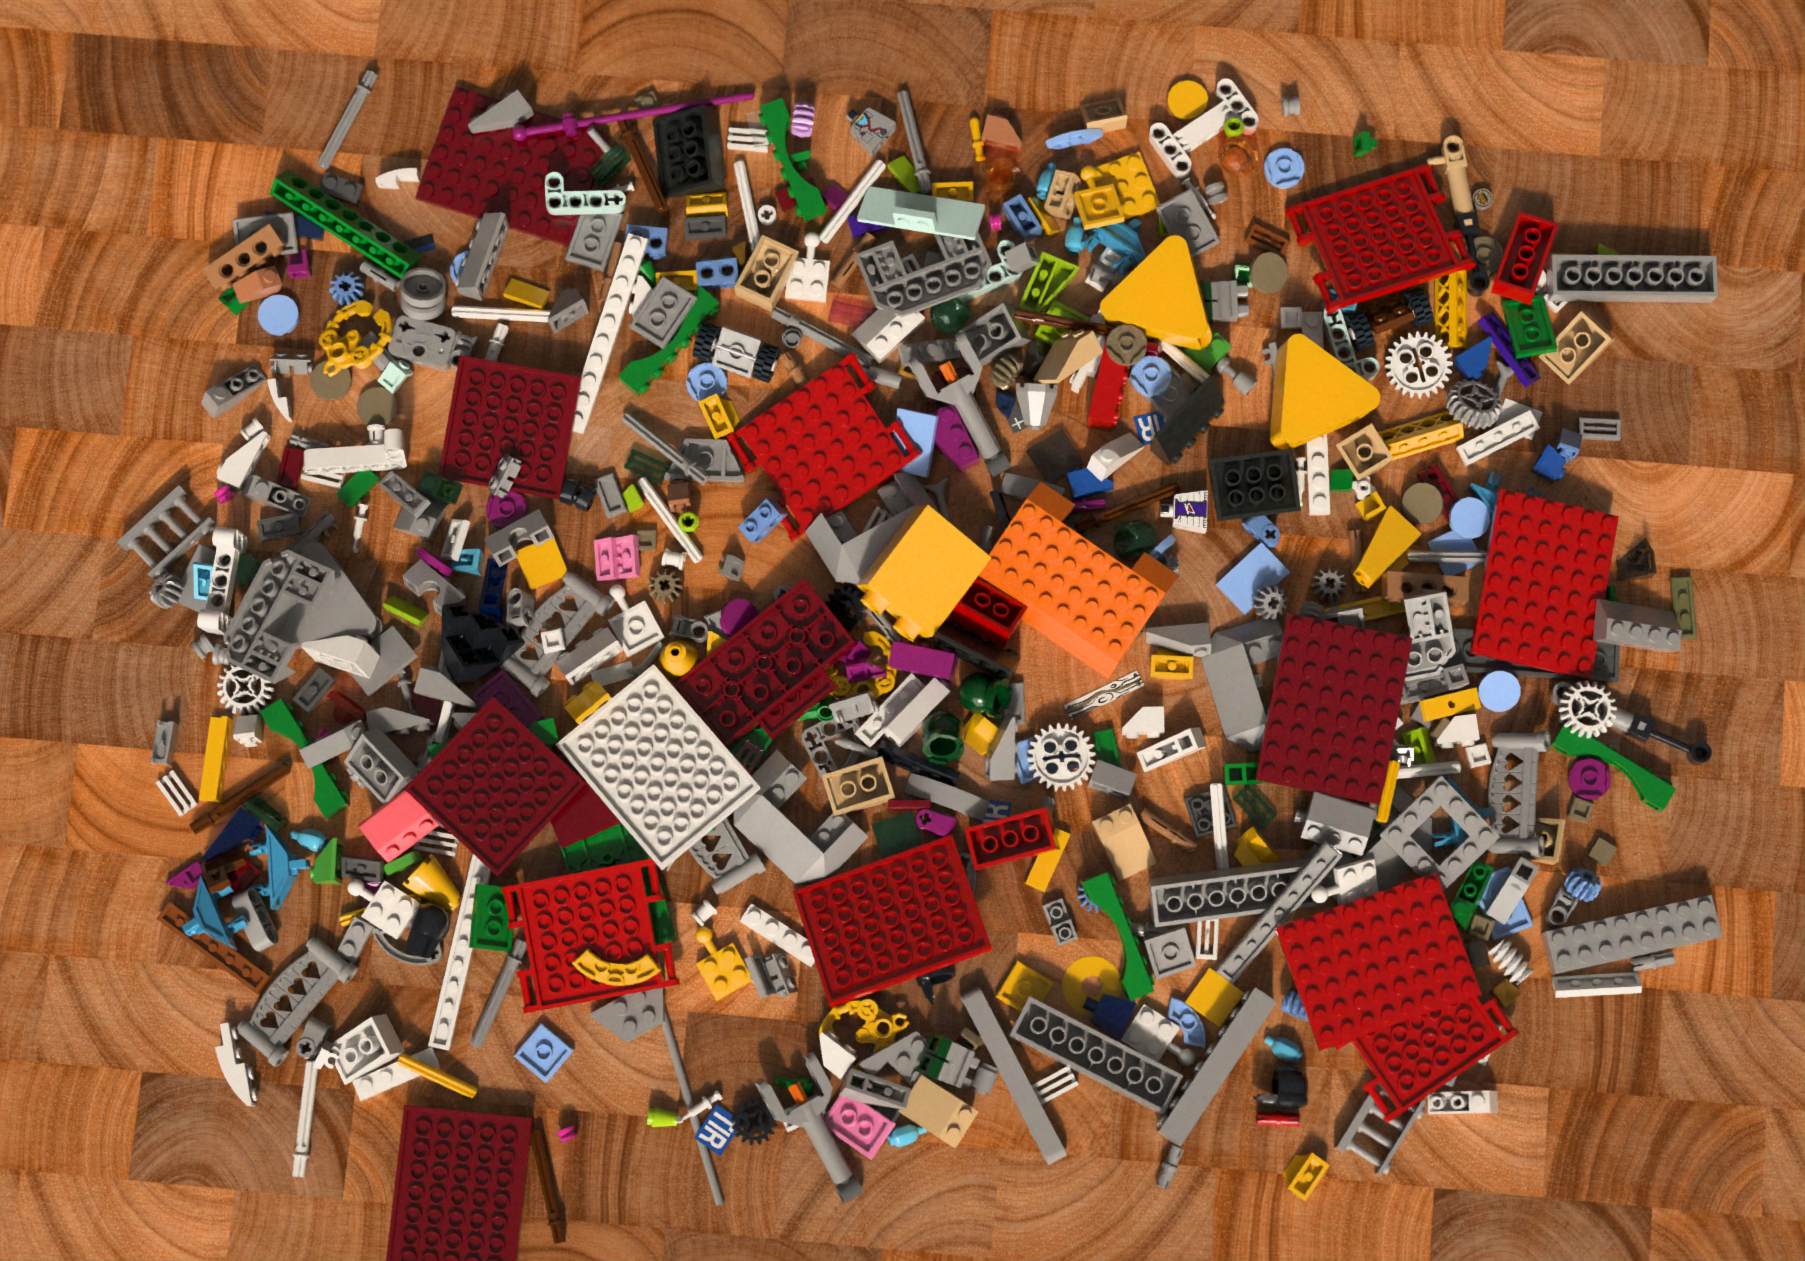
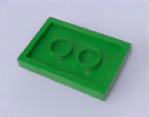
M1543 295L1534 296L1531 305L1513 299L1502 301L1501 307L1516 359L1557 352L1558 347Z
M475 884L469 948L511 952L513 929H508L507 923H509L505 896L502 894L501 887ZM514 891L513 898L516 909L517 891Z

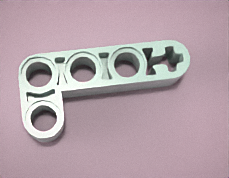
M550 172L545 177L546 208L552 215L621 213L626 208V196L622 191H564V182L561 174ZM552 180H557L560 184L557 187H551L549 183ZM578 199L581 201V204L575 207L570 202ZM599 199L602 203L599 206H594L591 204V201ZM605 199H608V206H605ZM615 199H619V205H615ZM558 200L561 204L558 207H552L550 202Z
M1010 240L1001 241L997 247V257L1000 263L990 267L980 289L950 299V302L961 304L1020 280L1023 272L1011 273L1005 263L1006 256L1001 253V250L1004 248L1012 249L1016 247L1015 244ZM998 274L1001 278L998 281H993L990 279V276Z
M1324 309L1322 322L1331 355L1366 381L1374 379L1379 371V363L1372 357L1356 360L1341 309L1331 313L1332 316H1335L1334 321L1332 317H1327L1328 313ZM1339 332L1342 338L1335 339L1332 333ZM1338 352H1346L1348 358L1343 359L1339 357ZM1365 365H1370V366H1372L1373 369H1374V372H1372V373L1366 372L1365 369H1364V366H1365Z

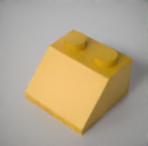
M597 680L594 683L592 681L587 683L582 688L583 692L578 696L573 695L566 701L567 705L564 708L578 725L612 699Z

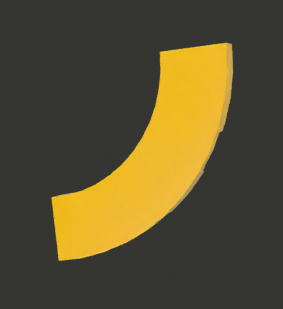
M587 949L572 963L587 977L615 986L640 983L655 976L662 970L649 953L637 961L617 964L605 961L595 955L590 949Z

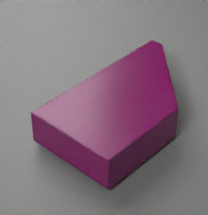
M866 658L845 662L849 683L887 676L885 668Z
M196 860L165 883L170 886L195 889L199 885L200 875L204 877L200 867L202 863L200 860Z

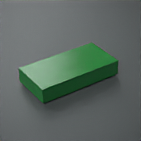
M371 470L358 471L336 493V496L352 510L380 479Z
M1113 728L1092 732L1098 760L1122 768Z

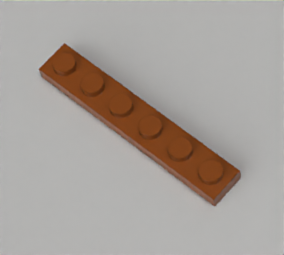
M169 902L157 917V920L256 994L260 993L271 978L236 950L208 936L206 933H196L190 937L185 934L182 925L192 919L172 902Z

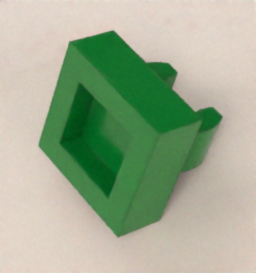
M1361 131L1353 136V156L1362 157L1366 153L1373 151L1372 148H1377V139H1370V131Z
M809 150L789 154L790 162H797L799 172L807 170L805 160L811 158Z

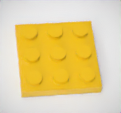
M1140 152L1095 167L1096 177L1094 180L1097 187L1114 184L1125 217L1124 222L1156 211L1155 208L1161 205Z

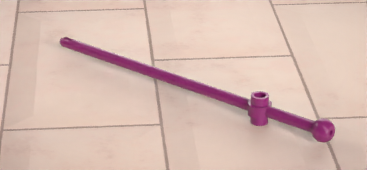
M745 92L583 119H576L574 113H566L562 115L563 121L527 128L523 125H516L513 128L514 139L517 141H522L529 135L560 130L565 131L566 136H575L578 134L577 129L579 127L684 111L703 104L709 107L754 99L755 94L753 92Z

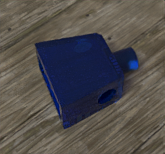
M1103 993L1100 1001L1087 996L1082 1008L1093 1013L1090 1020L1092 1024L1116 1041H1119L1137 1003Z

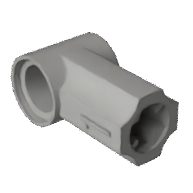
M370 331L362 338L359 346L369 348L372 343L376 344L379 339ZM385 348L373 360L382 373L391 361H395Z

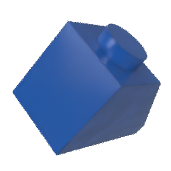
M1491 336L1456 356L1453 360L1454 366L1463 379L1469 381L1472 378L1474 381H1477L1484 375L1483 372L1487 367L1493 340Z
M1548 444L1539 455L1531 472L1553 483L1556 479L1560 480L1566 469L1563 466L1566 460Z
M1076 467L1071 469L1070 473H1067V481L1073 500L1110 492L1114 489L1112 481L1105 478L1101 482L1088 468Z

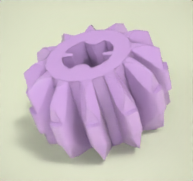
M797 102L795 104L791 131L793 135H798V137L811 136L815 113L814 104H808L807 102Z

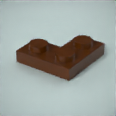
M237 847L200 864L211 894L230 886L231 883L227 873L246 865L240 848Z

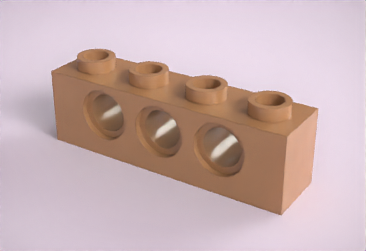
M268 224L202 270L215 290L221 291L223 289V291H227L233 287L234 281L251 274L250 270L255 267L257 269L267 264L269 257L272 255L277 257L285 251L283 248L287 246V243L275 225ZM262 242H265L267 245V250L264 253L259 251V245ZM247 253L250 256V262L245 265L242 262V257ZM228 265L233 267V273L230 276L225 272Z
M1387 571L1382 575L1381 600H1388L1390 604H1400L1403 602V597L1422 594V586L1431 590L1447 589L1449 596H1447L1449 608H1462L1463 605L1469 602V577ZM1401 585H1405L1408 588V593L1402 591Z

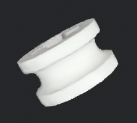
M770 205L762 206L758 211L759 221L763 225H772L777 219L775 209ZM765 211H769V214L773 213L768 220L765 217L762 218L765 215Z

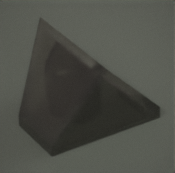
M1033 337L1020 376L1034 382L1033 379L1052 346Z
M1646 538L1621 559L1616 560L1619 581L1651 579L1657 573L1654 551Z

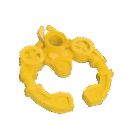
M360 300L337 310L335 317L327 323L324 332L319 338V344L327 352L328 356L323 373L331 377L341 369L352 365L360 369L371 365L372 361L384 351L383 348L387 342L392 340L393 321L390 314L382 309L374 314L375 322L382 327L381 332L378 334L381 338L376 344L372 343L369 348H366L365 346H359L362 337L358 331L351 330L342 338H340L337 332L340 330L339 324L343 319L347 320L354 314L361 317L369 316L373 309L372 304L365 300ZM332 365L335 366V369L328 373V368Z
M875 631L864 632V645L870 648L880 647L883 651V656L887 657L889 663L892 649L890 642ZM885 664L887 676L849 683L846 677L837 676L838 670L834 669L833 665L826 672L838 686L831 692L834 697L840 699L856 694L862 689H873L874 695L878 699L882 694L891 693L895 689L897 669L890 668L888 664Z
M873 999L848 1001L843 1005L832 1007V1011L825 1017L820 1026L819 1035L823 1031L828 1033L829 1030L835 1033L832 1025L836 1020L841 1019V1014L848 1011L850 1015L858 1012V1015L866 1020V1023L856 1032V1040L859 1043L875 1044L876 1046L873 1050L875 1053L891 1045L895 1041L897 1033L907 1028L909 1021L905 1020L902 1026H898L896 1019H906L907 1015L900 1012L889 1015L881 1010ZM881 1022H886L889 1025L888 1033L883 1034L879 1031L878 1027ZM855 1064L854 1066L852 1065L851 1067L852 1069L866 1073L861 1067H859L858 1064Z

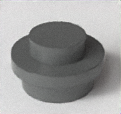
M788 328L782 333V342L789 348H795L802 342V334L796 328Z

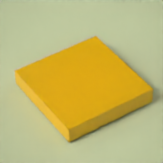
M555 538L538 547L532 544L515 551L530 590L563 578L568 573Z
M1017 961L996 998L1020 1012L1029 996L1043 1002L1054 982L1022 962Z
M1209 968L1185 1003L1220 1028L1244 992Z

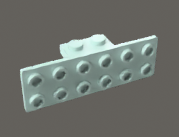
M869 186L857 220L864 223L975 240L985 211V205Z

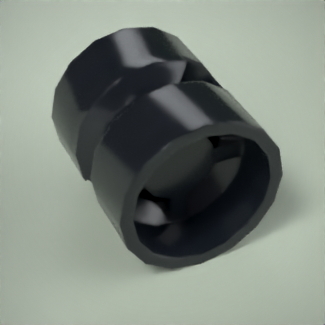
M569 477L563 486L559 501L569 506L575 504L577 509L588 512L594 502L597 487L587 483L581 485V481Z

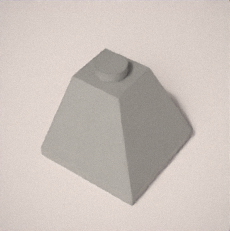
M575 287L562 291L553 305L547 320L554 334L589 314L585 301Z
M424 496L431 504L418 518L402 506L394 529L433 543L448 505Z

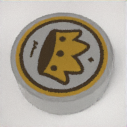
M1478 189L1472 196L1473 206L1478 210L1488 209L1493 202V195L1487 189Z

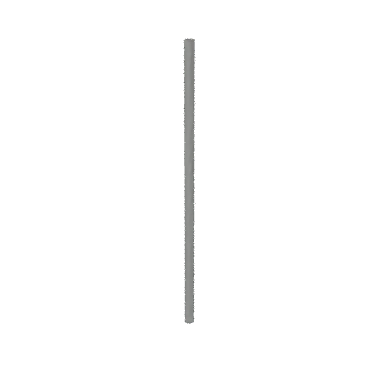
M664 1006L665 1022L661 1025L686 1108L689 1111L695 1105ZM698 1114L694 1117H689L695 1135L701 1128ZM697 1141L716 1206L724 1204L708 1148Z

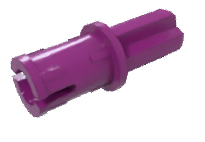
M1083 497V499L1070 500L1075 504L1070 513L1084 512L1085 514L1087 511L1106 509V499L1104 497L1089 499Z

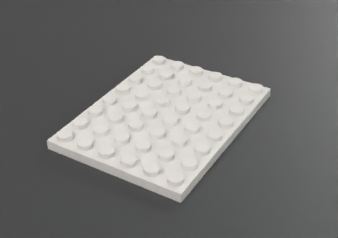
M654 664L556 743L558 749L661 870L665 869L761 789Z

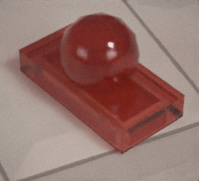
M339 690L330 691L327 697L337 704L333 711V718L336 722L347 724L352 720L353 716L361 721L367 720L364 708Z

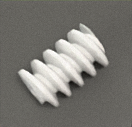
M1503 939L1488 951L1487 956L1495 954L1493 963L1500 961L1498 969L1506 967L1503 975L1511 974L1512 977L1509 982L1517 981L1518 985L1534 971V968L1526 969L1529 962H1520L1523 955L1515 956L1517 948L1509 949L1512 942H1503Z

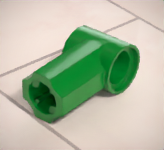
M827 695L797 721L819 718L822 721H831L834 717L829 704L836 700L833 695Z

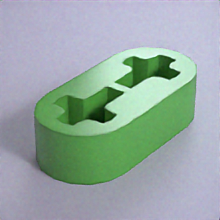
M420 850L413 851L384 865L385 874L387 877H391L421 863L424 859Z

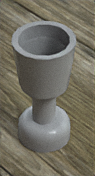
M1093 263L1090 271V281L1097 282L1100 278L1112 280V285L1117 286L1133 270H1126L1124 274L1120 275V269L1114 270V272L1102 270L1100 264Z
M1224 356L1215 366L1214 371L1218 374L1225 372L1233 379L1232 384L1244 396H1247L1258 380L1244 371L1240 373L1229 366V358Z

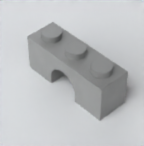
M538 509L484 538L497 564L501 567L518 557L515 548L521 541L531 540L538 547L553 539L554 535L541 511Z
M422 559L403 574L404 585L418 597L430 590L439 593L433 600L434 610L441 616L442 607L445 604L458 602L466 604L465 593L460 588L456 589L452 586L446 576L439 575L432 565L426 564Z

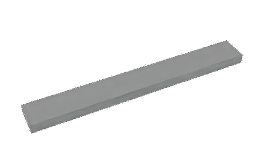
M1325 841L1217 966L1216 972L1233 984L1276 934L1275 928L1285 924L1312 890L1343 856L1342 853Z

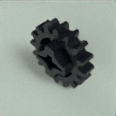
M841 586V589L835 588V594H828L830 601H825V603L848 632H851V629L857 630V624L864 623L861 618L867 617V614L864 613V609H867V607L861 602L862 597L860 596L862 592L855 591L854 587Z
M747 1099L748 1105L745 1106L743 1103H740L742 1109L740 1111L734 1110L737 1117L731 1118L732 1121L736 1122L732 1129L738 1130L735 1134L736 1137L743 1136L741 1142L744 1143L748 1139L750 1145H753L754 1141L761 1145V1139L764 1138L766 1141H769L767 1135L775 1134L771 1129L772 1127H777L778 1124L773 1123L774 1118L769 1109L766 1108L765 1102L760 1105L759 1099H756L755 1103L752 1104V1101ZM749 1108H758L755 1113L748 1114L745 1112ZM764 1113L768 1116L769 1125L764 1124ZM756 1116H758V1122L760 1123V1125L751 1128V1122H749V1119H754ZM740 1119H743L746 1124L744 1132L740 1126ZM761 1130L764 1132L760 1136L751 1137L754 1131Z

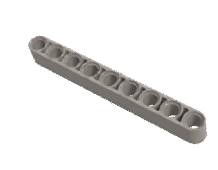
M977 985L960 994L959 996L1046 1163L1050 1165L1067 1156L1062 1143L980 987Z

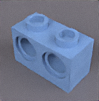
M627 224L625 242L628 233L646 238L649 242L644 256L657 260L661 259V257H667L668 228ZM656 240L662 242V244L659 247L651 246L652 243Z
M723 256L719 260L704 258L700 262H696L698 288L701 286L706 291L735 288L739 279L737 258ZM726 268L733 269L730 275H725L722 272ZM706 270L713 272L710 277L702 276Z
M766 498L738 528L751 543H760L788 514L775 499Z

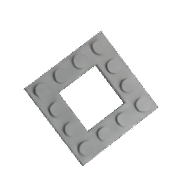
M1441 775L1379 833L1385 842L1420 878L1436 873L1443 891L1500 837ZM1441 806L1468 836L1437 864L1410 835Z

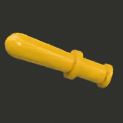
M972 117L969 121L974 142L972 147L975 148L976 161H983L986 157L983 151L984 142L981 141L980 122L977 117Z

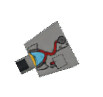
M866 108L862 114L855 109H851L846 116V119L853 123L850 127L851 136L871 158L897 130L895 121L871 108Z

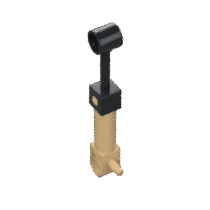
M1451 135L1445 139L1440 149L1441 156L1428 158L1427 164H1443L1444 174H1447L1455 214L1453 220L1455 230H1461L1463 234L1462 239L1466 240L1467 251L1476 263V266L1471 269L1472 274L1467 283V291L1473 297H1480L1487 291L1490 285V278L1486 273L1480 272L1473 237L1478 236L1480 226L1471 198L1466 172L1467 159L1464 143L1460 137ZM1452 145L1457 151H1450L1447 146ZM1479 281L1482 283L1483 287L1478 288L1474 285L1473 282Z

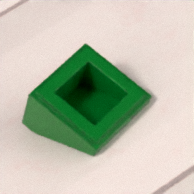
M1236 261L1233 280H1236L1237 284H1245L1252 288L1253 285L1249 279L1251 263Z
M233 287L225 291L218 298L235 315H238L250 302L239 304Z
M1351 469L1331 470L1329 491L1351 492L1353 481Z

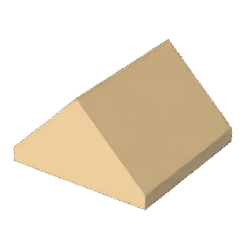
M1120 98L1080 105L1084 129H1102L1103 132L1126 128L1127 114Z
M1372 423L1336 445L1357 480L1376 473L1394 459Z
M1535 817L1534 836H1542L1544 838L1543 857H1532L1531 854H1522L1521 857L1526 860L1550 865L1558 863L1566 820Z

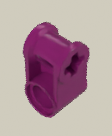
M927 809L919 811L915 817V824L919 829L941 838L953 834L957 819ZM928 815L930 822H927L925 825L921 824L922 820L919 817Z

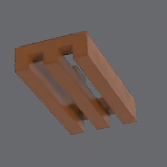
M1253 223L1244 242L1265 253L1272 252L1278 254L1282 258L1291 240ZM1254 230H1257V231H1259V232H1261V233H1263V234H1265V235H1267V236H1269V237H1271V238H1273V239H1275V240H1277V241L1283 243L1284 245L1281 246V245H1279V244H1277V243H1275V242H1273V241H1271V240H1269V239H1267V238H1265V237H1263V236H1261V235L1255 233ZM1251 237H1253V238H1255V239H1257V240H1259V241H1261V242H1263V243H1265V244H1267V245H1269V246H1271V247H1273V248L1279 250L1280 252H1278V251H1276V250H1274V249H1272V248H1270V247H1268V246H1266V245H1264V244H1262V243H1260V242H1258V241L1252 239Z

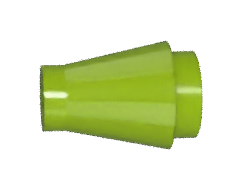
M1233 117L1224 123V131L1228 143H1237L1244 130V124L1240 119Z
M689 511L682 513L678 519L679 527L689 533L694 532L699 524L698 516Z
M656 1106L648 1108L646 1125H651V1127L677 1126L676 1118L678 1113H673Z

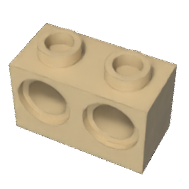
M1056 170L1044 209L1051 216L1070 219L1075 206L1074 192L1080 190L1081 179L1075 173Z

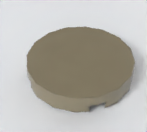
M1488 236L1474 238L1480 272L1492 276L1498 272L1504 255L1503 247L1497 240H1493Z
M1272 252L1262 253L1252 260L1249 267V279L1255 289L1261 293L1270 294L1278 292L1284 287L1288 278V269L1286 263L1278 254Z
M1118 325L1107 336V354L1118 365H1135L1146 354V336L1135 325Z
M323 361L312 371L310 377L311 387L322 400H340L351 389L352 375L348 368H345L329 377L328 374L323 373L324 365L327 362ZM330 366L328 368V373L330 371H333L335 369V366Z
M372 387L364 391L359 397L357 413L361 421L368 426L373 424L388 426L398 414V402L389 390L382 387Z
M1417 483L1405 492L1402 498V508L1410 521L1417 524H1429L1441 516L1444 509V498L1436 486L1429 483Z

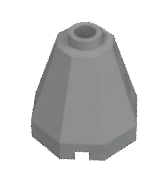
M1016 383V394L1025 425H1029V430H1041V426H1046L1057 396L1058 385H1053V389H1051L1050 384L1024 383V387H1020V383Z

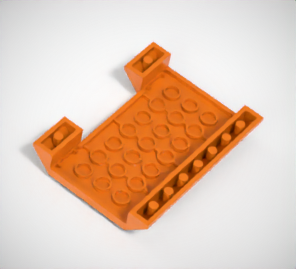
M1041 481L1027 497L990 552L989 556L992 558L977 578L1027 605L1028 608L1023 617L1024 622L1109 679L1161 600L1169 592L1180 575L1146 552L1142 554L1132 569L1124 565L1063 523L1075 504Z

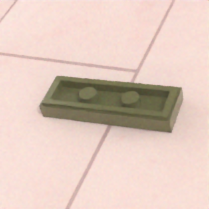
M1692 576L1671 577L1672 611L1682 629L1681 640L1697 639Z

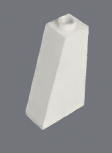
M934 677L884 729V736L891 743L902 748L923 725L926 717L936 711L950 695V690H948L950 686L943 679L938 681Z

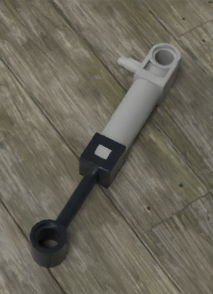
M1567 682L1556 684L1549 694L1552 703L1565 707L1559 703L1562 698L1557 695V690L1563 689L1569 692L1568 688L1574 685ZM1588 693L1581 694L1582 697L1585 696L1588 700L1597 699L1591 695H1588ZM1575 699L1572 702V712L1577 713L1578 707ZM1595 704L1584 708L1582 714L1589 712ZM1599 704L1597 708L1600 720L1603 717L1602 704ZM1618 707L1616 711L1611 712L1616 715L1614 720H1610L1613 723L1612 727L1625 732L1624 735L1644 743L1649 737H1652L1686 752L1687 760L1693 765H1701L1712 756L1711 747L1705 742L1689 745L1654 730L1655 721L1638 713L1632 714ZM1559 718L1558 721H1559V723L1564 724L1565 721H1566V719H1565V720H1560V718ZM1695 749L1702 750V759L1696 757Z

